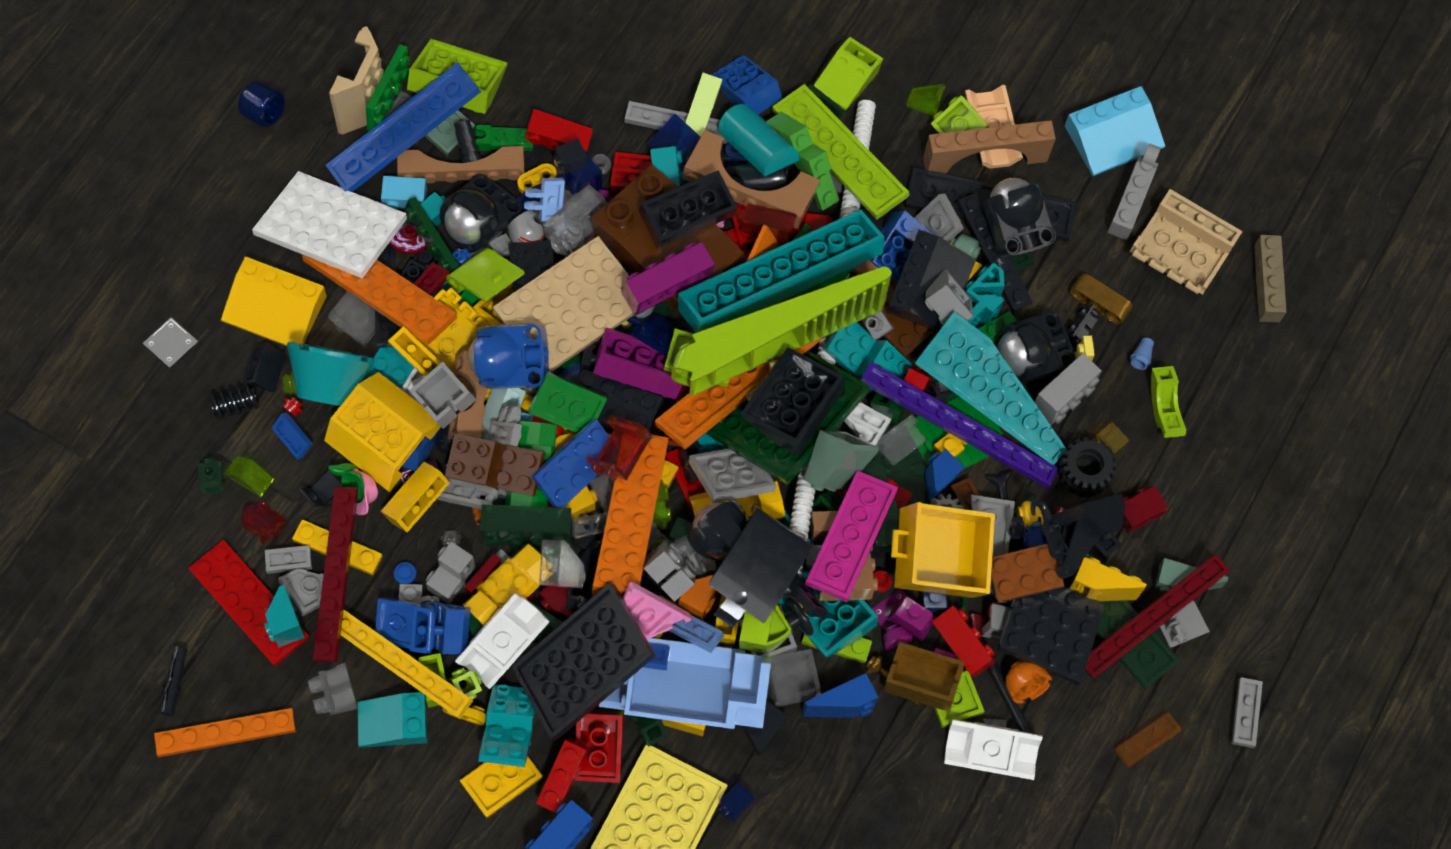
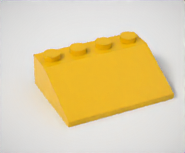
M245 257L235 276L221 321L287 346L288 341L304 344L327 295L324 286Z

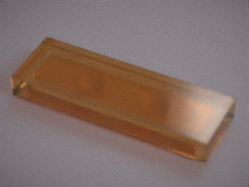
M1167 712L1115 748L1114 751L1125 766L1129 768L1180 733L1182 729L1171 714Z

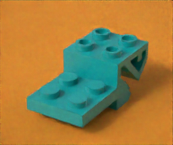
M995 263L989 268L985 266L978 274L979 278L975 282L973 280L970 281L965 287L966 293L972 299L973 317L968 321L976 327L979 324L984 326L996 319L1004 302V298L1001 296L1004 289V271Z
M857 322L832 333L823 347V350L841 365L848 374L858 380H861L870 362L902 380L905 379L909 369L913 366L887 340H874ZM870 388V393L876 395L877 392Z
M493 685L487 709L486 728L480 748L479 762L525 767L533 735L532 723L533 719H535L536 711L523 688Z

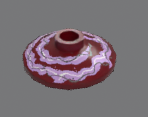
M403 224L389 242L393 249L405 254H417L427 248L424 238L419 237L416 226L411 224Z

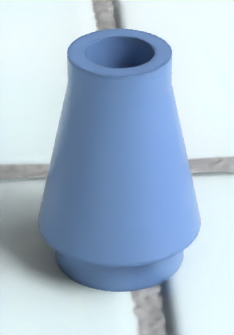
M1143 338L1130 357L1131 365L1136 369L1145 370L1151 364L1154 342L1150 338Z

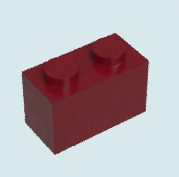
M1156 486L1150 489L1147 487L1142 488L1131 499L1129 496L1123 498L1126 508L1122 525L1126 532L1130 533L1166 513L1169 507Z

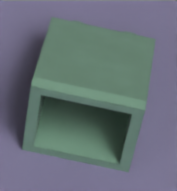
M820 430L804 480L811 483L813 489L823 491L824 488L830 491L847 489L852 483L857 470L861 472L877 454L879 447L847 432Z

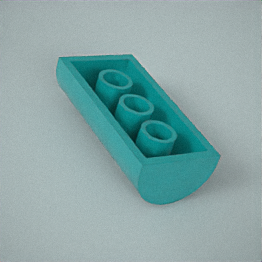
M735 105L722 116L718 127L719 134L764 176L799 161L798 151L748 105Z

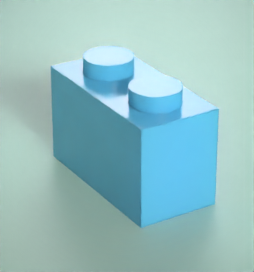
M383 176L382 204L398 210L405 209L408 200L416 197L420 204L426 199V178Z

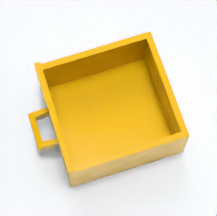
M921 502L900 508L898 530H893L891 557L896 558L894 588L970 598L990 594L995 514L922 504Z

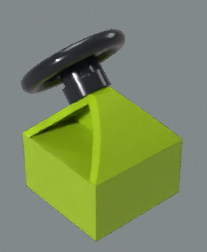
M787 597L785 602L790 612L783 616L778 605H776L765 623H762L745 611L739 649L767 654L780 646L790 636L791 631H795L799 626L809 636L814 634V629L799 604L792 597Z

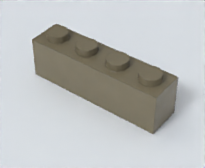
M1260 235L1254 245L1259 322H1280L1286 314L1281 236Z

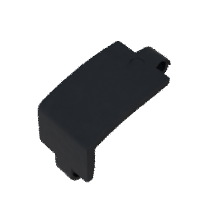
M755 504L750 508L752 512L751 517L709 581V585L726 597L714 615L731 627L735 626L745 611L762 623H765L812 549V545Z

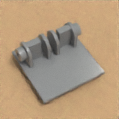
M1194 601L1160 627L1169 648L1210 632Z

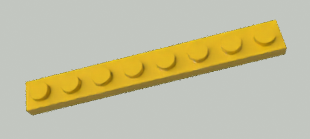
M344 610L341 628L342 637L461 719L473 702L470 697Z

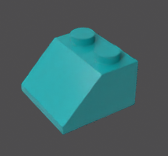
M283 584L279 586L265 614L268 622L264 623L271 642L276 641L278 647L305 638L288 592Z

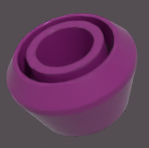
M895 624L885 629L886 633L883 635L884 649L888 652H895L899 642L908 645L912 642V635L903 626L898 627Z

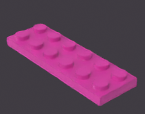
M857 470L805 585L842 601H848L898 487Z

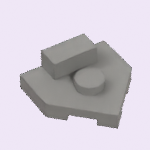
M297 568L279 577L278 582L280 585L284 584L294 610H298L300 615L304 616L320 606L324 574L308 572L306 569Z

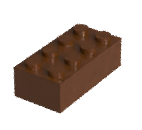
M889 285L882 311L894 329L878 340H887L909 361L933 339L935 331L887 313L895 291ZM858 321V323L870 334L863 321Z

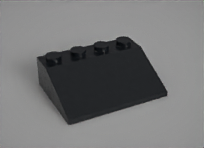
M919 229L887 313L938 332L943 325L936 311H931L925 303L927 289L942 271L947 269L963 290H965L976 259L942 238Z
M787 347L740 413V416L778 446L799 456L844 392V376Z

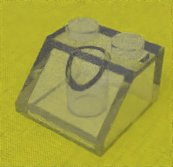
M542 540L539 585L583 588L586 578L584 564L567 542Z

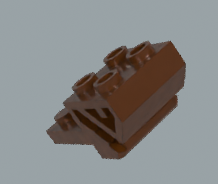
M455 433L445 477L535 497L538 486L531 478V475L543 465L545 453Z

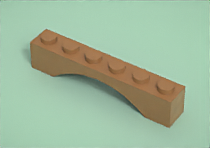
M523 146L501 147L486 158L467 163H448L429 157L419 150H406L397 157L398 177L426 178V183H434L436 181L452 183L457 180H467L470 182L475 175H484L492 181L499 179L518 180L520 175L525 173Z

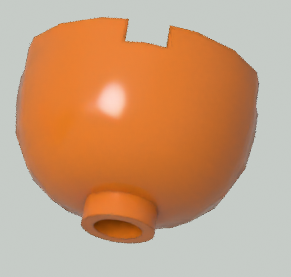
M1017 661L1011 666L1007 674L1006 689L1015 703L1022 704L1025 703L1023 699L1029 697L1031 700H1034L1042 695L1049 688L1050 684L1048 681H1052V677L1044 668L1036 664Z

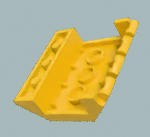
M452 287L447 292L442 289L434 299L456 312L457 319L429 345L414 337L404 326L388 340V343L424 377L441 362L454 374L456 356L463 351H469L471 344L477 338V331L481 327L490 325L482 316L475 320L474 317L478 312L466 301L459 305L458 303L462 297Z

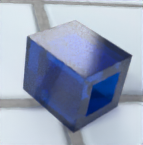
M738 782L719 801V811L726 819L729 820L731 818L735 822L754 803L755 797Z

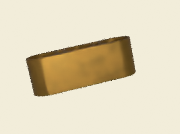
M1081 274L1070 290L1071 295L1084 305L1095 303L1093 309H1097L1100 315L1115 324H1121L1133 308L1129 300L1088 274Z

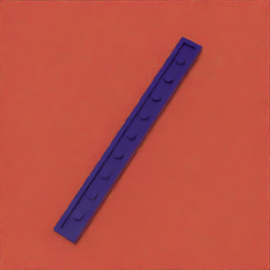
M870 362L867 365L860 381L869 385L872 390L1045 488L1051 485L1058 469L1054 465L874 363Z

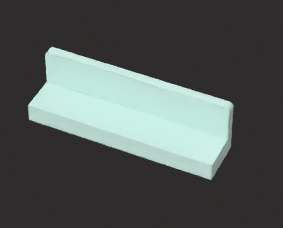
M520 388L492 389L486 404V412L482 419L484 432L481 439L487 440L491 420L498 421L499 414L501 413L500 410L503 406H518L520 409L526 391Z

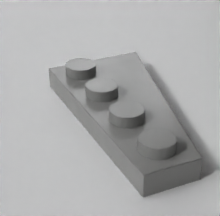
M971 495L972 511L995 514L992 557L1007 554L1010 542L1009 528L1013 518L1015 501Z

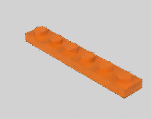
M289 708L154 733L157 756L164 757L296 732L293 709Z

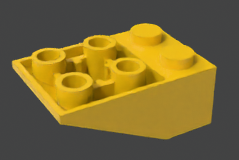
M1085 557L1075 571L1069 589L1097 602L1137 600L1147 584L1143 583L1136 576H1127L1121 573L1118 568L1107 567L1100 564V561L1095 558Z

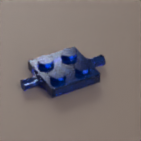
M655 313L645 320H641L634 315L627 320V322L635 326L632 329L631 336L665 356H668L675 329L684 331L681 327L673 325L665 320L664 317Z

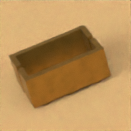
M899 642L886 680L885 692L950 712L965 662Z

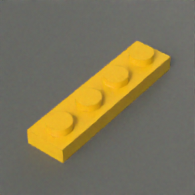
M302 520L292 540L303 546L310 545L312 550L326 555L329 531ZM352 541L349 566L373 576L383 555Z

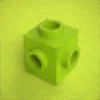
M464 667L451 673L453 677L447 679L451 685L471 699L476 698V693L482 691L480 677L473 670H465ZM462 680L466 683L463 689L459 685V682Z

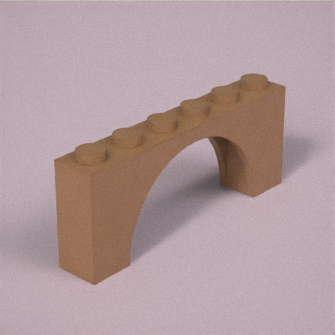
M1052 121L931 134L928 137L923 156L925 170L947 174L948 170L959 160L969 155L992 149H1012L1022 152L1026 157L1027 164L1047 162L1056 140Z
M704 130L684 167L682 179L692 182L719 170L735 202L744 205L748 209L758 211L768 218H774L787 226L798 229L817 192L820 179L800 172L793 182L777 190L757 191L746 188L733 180L723 167L720 152L724 138Z

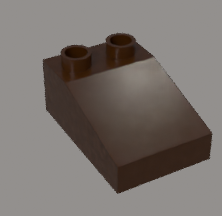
M650 165L590 218L594 237L599 236L605 245L613 246L612 254L616 255L617 261L630 274L636 272L641 274L646 271L649 265L656 262L660 264L670 254L676 253L678 255L684 251L683 249L692 243L697 245L701 242L715 265L710 277L697 284L745 263L744 252L716 224L657 249L639 213L640 205L642 202L673 190L678 186L653 165ZM678 294L663 301L685 320L678 311Z

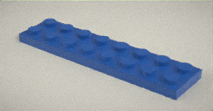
M457 62L327 163L326 167L345 192H353L481 91Z

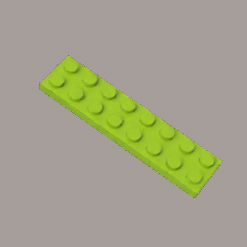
M805 84L772 106L773 112L776 115L782 112L807 126L812 143L826 151L832 168L830 172L876 220L909 197V191Z

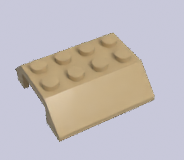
M363 27L355 39V43L365 46L366 56L354 81L337 76L329 92L338 133L342 135L367 125L366 105L383 76L382 59L379 56L378 47L368 27Z
M1170 189L1130 252L1133 253L1132 256L1145 263L1147 261L1149 266L1159 272L1167 273L1169 278L1179 284L1184 283L1186 288L1196 294L1201 293L1203 295L1242 231Z

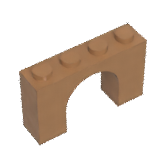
M838 511L812 512L810 520L812 542L825 541ZM870 553L848 600H870L873 597L874 591H877V578L873 577L875 559L871 558ZM817 590L819 601L840 600Z

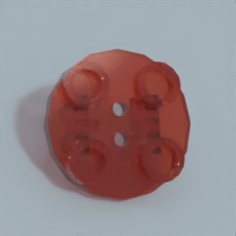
M264 502L247 506L241 513L243 528L260 536L262 544L266 540L269 541L271 538L278 537L284 530L285 518L270 509L269 505Z

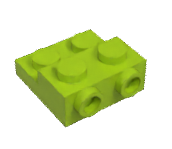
M962 95L952 99L948 104L949 107L944 112H938L931 123L939 134L989 127Z

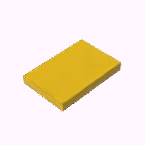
M527 756L525 767L484 762L462 778L460 783L484 816L488 818L542 779L543 776Z

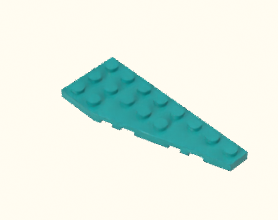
M953 311L917 358L915 364L1040 457L1054 465L1065 452L1066 446L990 337Z

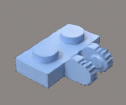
M542 178L541 190L536 188L525 190L526 197L540 198V202L526 201L524 208L527 210H539V219L541 221L561 220L565 180L563 178Z

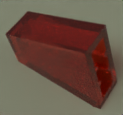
M748 204L746 210H741L737 218V222H740L738 230L758 238L763 225H766L779 245L782 246L788 243L791 238L797 214Z

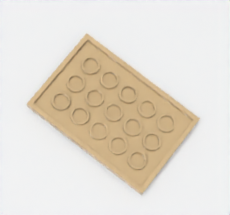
M599 236L493 306V311L504 325L538 323L545 327L549 350V373L600 339L604 334L605 328L613 330L634 315L622 295L625 282L627 281L626 278L629 275ZM534 327L530 331L533 339L538 337V330Z

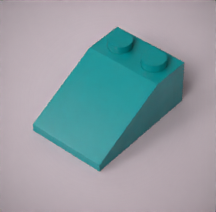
M422 692L401 693L358 702V747L428 743L426 696Z

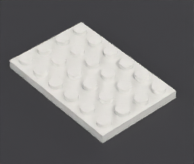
M298 171L252 231L255 236L363 279L406 221L407 216L402 211L356 193L345 192L343 188Z

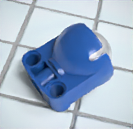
M538 323L487 325L481 327L476 333L477 338L473 341L468 351V363L471 370L479 377V384L488 389L536 388L540 386L546 372H549L547 332L545 327ZM533 327L538 330V337L536 339H533L530 335ZM535 371L540 375L539 383H535L532 379Z

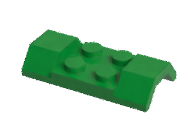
M519 421L517 424L522 425L521 438L517 447L545 453L543 464H545L554 455L558 425ZM537 487L535 497L507 491L505 508L547 513L549 500L539 487Z

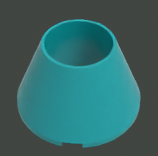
M287 342L297 397L341 406L357 384L363 380L375 359L314 345Z

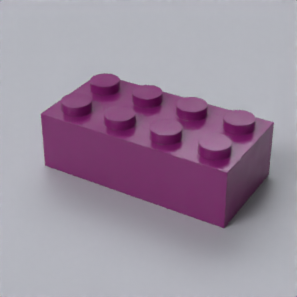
M702 242L697 245L692 243L686 246L680 254L672 253L664 259V262L657 264V262L646 268L645 272L641 274L636 272L626 278L627 281L625 282L622 295L634 316L710 277L715 264Z
M605 328L598 345L594 374L675 400L682 387V384L672 380L671 372L664 370L669 352L668 347Z

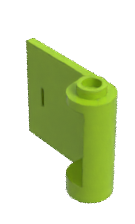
M485 248L448 274L446 279L450 287L457 293L467 289L486 302L525 273L522 269L500 256L494 249Z

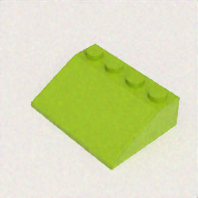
M430 39L409 69L407 90L418 94L458 62L481 91L462 107L485 114L492 104L508 63Z

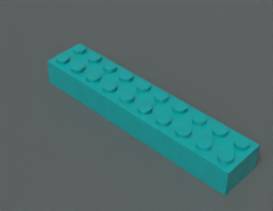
M860 209L678 293V311L695 333L768 308L883 254L884 235Z

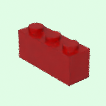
M533 109L524 139L535 145L546 146L552 151H555V148L579 139L586 153L593 129Z
M952 606L932 622L959 660L965 662L964 667L970 675L976 677L996 662L992 657L995 655V652L988 643L984 645L979 639L982 637L979 630L975 626L971 627L966 620L969 617L962 608L958 610L955 606Z
M570 738L564 741L536 804L555 813L557 812L559 807L566 802L590 749L589 747Z

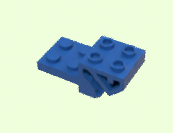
M381 597L377 601L375 632L395 646L408 648L413 652L431 653V649L435 648L442 654H461L468 646L471 608L432 601L421 604Z

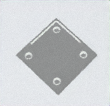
M171 317L143 344L170 368L198 341Z

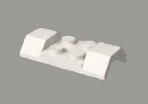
M514 593L470 641V644L457 657L455 662L469 670H473V672H477L480 680L490 689L545 628L549 620L525 597Z
M952 719L945 747L944 764L1034 780L1038 749L1043 736L1011 728Z

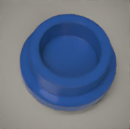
M407 562L400 563L394 569L395 580L400 584L412 583L416 578L415 567Z

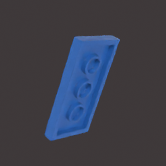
M593 419L531 475V478L555 510L560 511L614 461L621 452L598 420Z

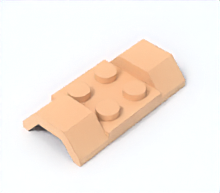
M1001 85L991 92L974 93L971 90H965L967 101L989 125L988 128L1015 125L1005 85ZM992 149L979 152L982 165L990 169L1011 166L1023 158L1022 152L1012 149Z

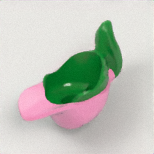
M350 463L329 465L328 469L332 474L341 476V482L344 487H356L359 490L356 514H367L369 504L375 501L378 495L374 479L370 475L359 471L355 465Z

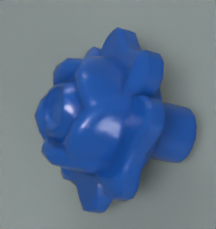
M456 248L454 253H451L459 267L473 257L469 250L465 248Z

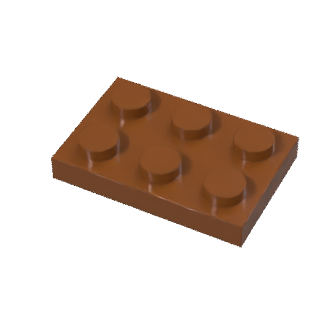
M1048 544L992 557L991 576L998 603L1064 587L1063 579L1056 573L1057 560L1051 557Z

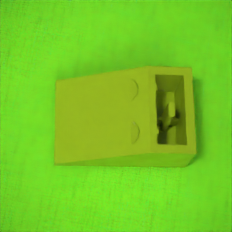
M849 37L838 49L812 89L842 109L847 110L878 74L883 58Z

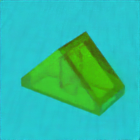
M944 84L912 88L906 105L909 108L935 116L941 104L946 86Z
M240 456L235 458L224 473L260 497L274 480L252 459Z

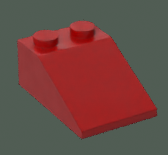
M594 708L576 723V741L590 749L575 781L620 783L625 710Z

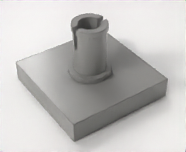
M939 194L914 217L930 232L947 242H950L964 229L946 194Z

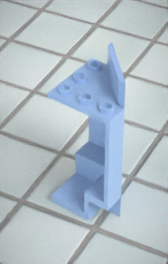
M650 638L647 640L649 644L670 647L667 671L642 667L599 704V707L625 710V715L734 729L735 725L763 728L772 657L746 654V650L716 646L712 653L693 643Z

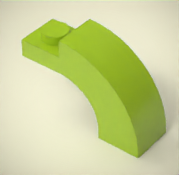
M1173 366L1152 368L1151 397L1157 428H1161L1164 438L1186 435V427L1178 405L1177 391L1179 380Z

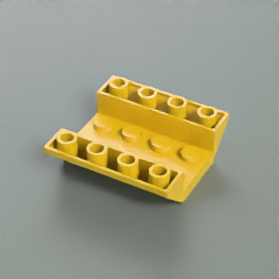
M378 372L358 383L330 418L324 441L390 492L403 476L398 471L424 437L426 436L431 440L441 426L421 404Z

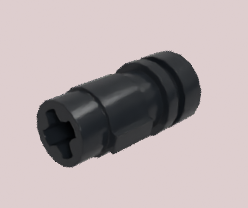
M470 120L454 123L455 135L460 147L459 155H462V158H460L461 162L467 163L482 159L481 153H478L480 149L476 146V139Z

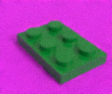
M546 372L528 412L578 433L591 420L598 419L607 397Z

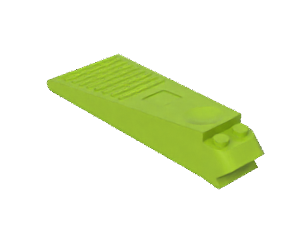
M880 267L692 334V344L686 343L679 348L680 351L676 354L671 369V378L676 383L689 386L690 396H695L713 386L782 356L787 347L796 350L883 310L892 271L888 267Z

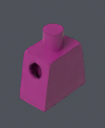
M904 597L896 603L885 621L892 625L897 624L898 627L903 626L912 635L913 639L922 643L933 626V613L909 597Z

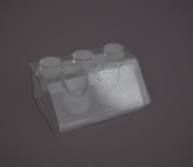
M588 184L543 224L545 237L551 240L567 256L571 255L595 238L590 218L603 208L607 201Z

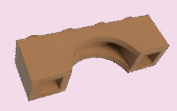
M463 351L456 356L454 375L466 386L476 401L462 413H457L458 416L449 423L448 439L452 440L455 433L481 438L484 432L482 419L486 412L484 398L488 388L482 387L479 384V377L473 373L469 366L468 351Z

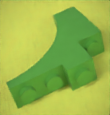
M782 112L767 120L766 122L798 151L799 161L794 164L799 171L820 179L814 196L818 208L823 211L838 202L839 198L829 172L832 168L827 153L812 143L807 126Z

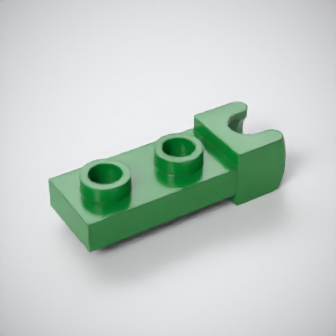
M476 125L475 136L482 137L476 139V146L479 147V151L499 150L501 147L523 146L524 151H532L533 144L524 139L527 128Z

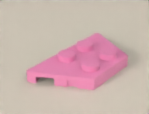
M633 582L629 583L623 600L647 640L661 632L673 629L672 624L684 619L687 623L692 620L689 612Z

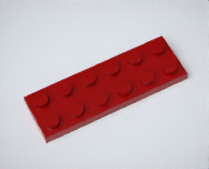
M224 540L188 568L274 667L310 638L301 627L305 638L282 647H278L276 641L271 642L264 623L268 622L265 614L274 596Z

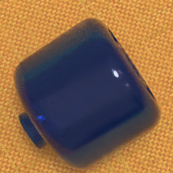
M255 81L247 85L242 91L238 101V108L244 118L259 126L270 127L282 116L285 108V99L278 90L262 82Z

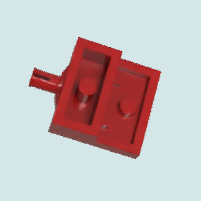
M615 152L610 193L619 194L652 165L651 156Z

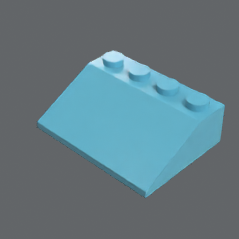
M1141 86L1071 113L1065 123L1066 130L1092 176L1138 159L1139 156L1143 157L1149 143L1161 149L1165 148L1151 102Z

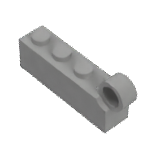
M1149 143L1144 157L1139 156L1108 233L1125 240L1128 239L1156 172L1158 163H1155L1160 152V147Z

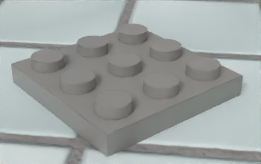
M731 449L689 456L690 466L713 503L775 491L776 484L769 473Z

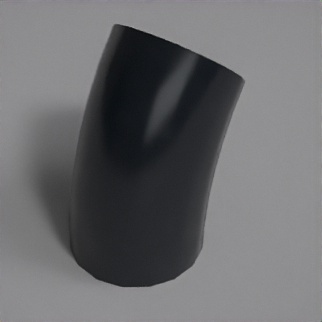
M751 163L732 165L725 168L728 175L737 183L757 191H773L790 184L786 167L767 176L760 173Z

